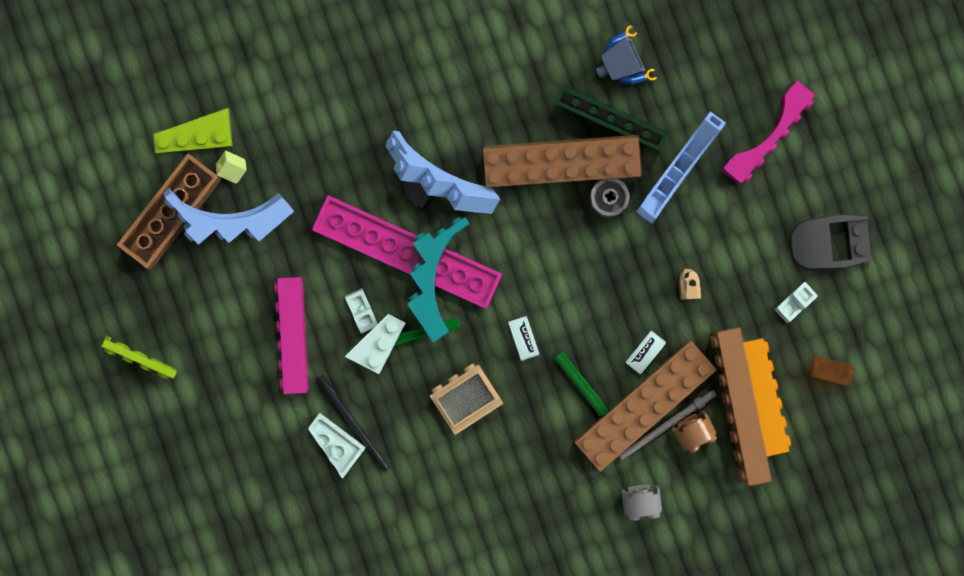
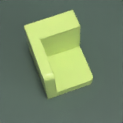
M226 150L216 163L217 175L233 183H238L247 170L245 159Z

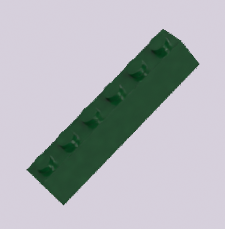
M565 84L562 85L555 104L625 136L639 135L640 143L658 151L661 150L668 135V131Z

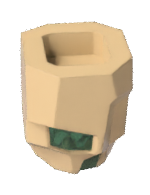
M684 269L680 275V300L701 298L699 277L691 269Z

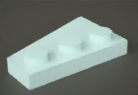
M321 413L318 414L308 428L343 479L366 447Z

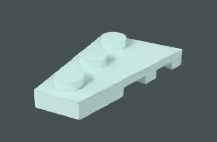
M388 314L345 357L380 374L406 323Z

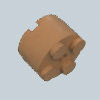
M700 411L702 415L699 416L694 413L678 422L677 428L672 427V431L684 451L688 450L689 453L696 452L700 449V445L712 443L717 439L715 436L717 431L706 411Z

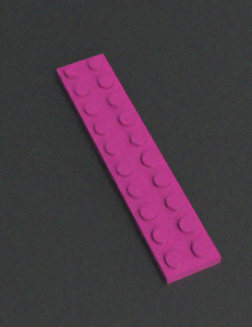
M329 195L327 196L314 224L313 231L408 274L413 272L411 268L418 263H426L413 245L416 242L414 238L417 235ZM445 248L436 270L435 286L487 309L502 274Z

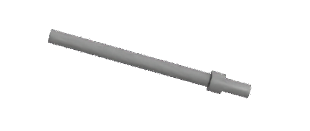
M711 390L703 397L693 400L694 403L629 446L619 457L621 460H624L697 409L701 410L704 408L705 404L715 398L717 394L714 390Z

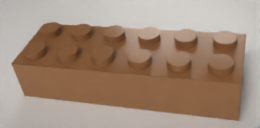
M187 154L117 246L147 269H153L184 229L183 225L186 224L177 216L179 212L175 208L171 209L164 202L166 198L163 193L170 188L182 202L199 209L222 178L192 155Z

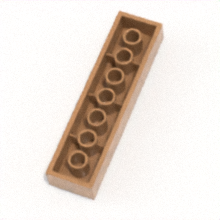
M639 135L494 145L483 148L486 187L641 176Z
M730 328L712 332L710 342L712 348L716 350L714 362L716 367L719 366L720 374H718L719 385H722L724 393L721 394L724 405H727L728 412H725L727 423L731 424L732 431H729L731 442L735 443L736 449L733 450L734 459L738 461L740 467L737 469L738 478L748 486L771 482L772 479L741 329Z
M687 341L616 403L604 416L600 417L576 438L574 442L601 472L717 369L692 341Z

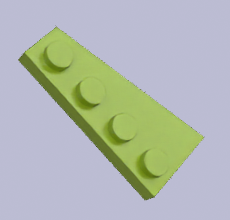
M226 108L154 134L155 153L162 154L233 147L229 109Z
M105 335L102 341V347L105 348V352L112 355L118 353L123 356V360L129 363H133V361L141 364L140 367L147 371L153 369L158 371L157 375L162 378L168 379L171 377L174 379L177 372L175 368L154 358L149 359L147 355L140 351H131L127 345L121 342L113 343L110 341L111 337Z

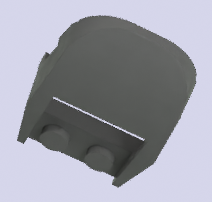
M825 215L798 223L791 233V248L794 261L803 269L816 271H834L872 261L867 216ZM846 222L850 260L833 261L829 223Z

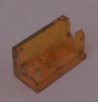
M814 356L809 376L851 386L854 367L849 364Z

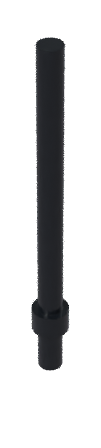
M323 375L316 378L325 390L324 394L327 398L330 397L382 470L386 471L390 468L336 394L337 390L334 386H331Z

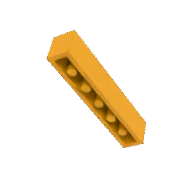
M764 338L745 341L743 343L766 455L768 457L790 452L789 446H791L789 435L785 434L784 429L787 427L785 417L781 416L780 412L782 402L780 397L777 398L776 395L778 385L771 373L774 371L773 363L771 360H768L767 356L769 352L767 341L764 342Z

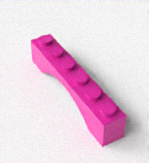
M797 80L782 97L780 116L770 136L756 148L733 155L721 171L738 185L742 182L747 183L752 177L750 172L754 168L758 169L765 161L763 159L765 154H771L777 147L776 141L779 138L782 140L788 134L789 130L787 128L791 123L795 125L802 117L799 115L803 109L807 111L814 103L811 99L815 94Z

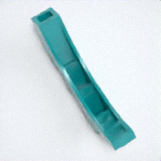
M458 217L452 221V226L447 230L442 228L436 232L434 239L429 233L425 235L424 232L414 238L416 242L413 245L426 263L422 264L420 262L411 268L413 272L410 275L423 293L420 295L417 292L409 298L410 302L407 305L433 342L450 332L442 320L436 302V270L441 255L452 237L470 225L466 217L463 219Z

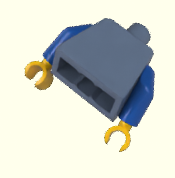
M628 26L625 33L621 32L609 40L604 49V54L601 56L604 65L596 68L601 79L610 75L612 80H618L621 84L634 85L645 81L650 82L657 78L649 77V72L655 70H645L634 47L632 39L635 38L637 32L633 35L628 32L633 26Z

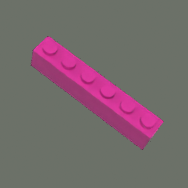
M277 278L278 283H275V294H278L279 302H276V313H279L280 321H277V332H280L281 340H278V351L282 353V359H279V370L283 372V378L280 379V390H284V394L308 393L303 278Z

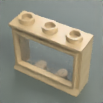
M471 364L464 369L465 373L458 376L456 374L448 379L449 384L444 387L440 384L431 390L433 392L430 395L431 399L454 435L504 404L479 364L477 366Z

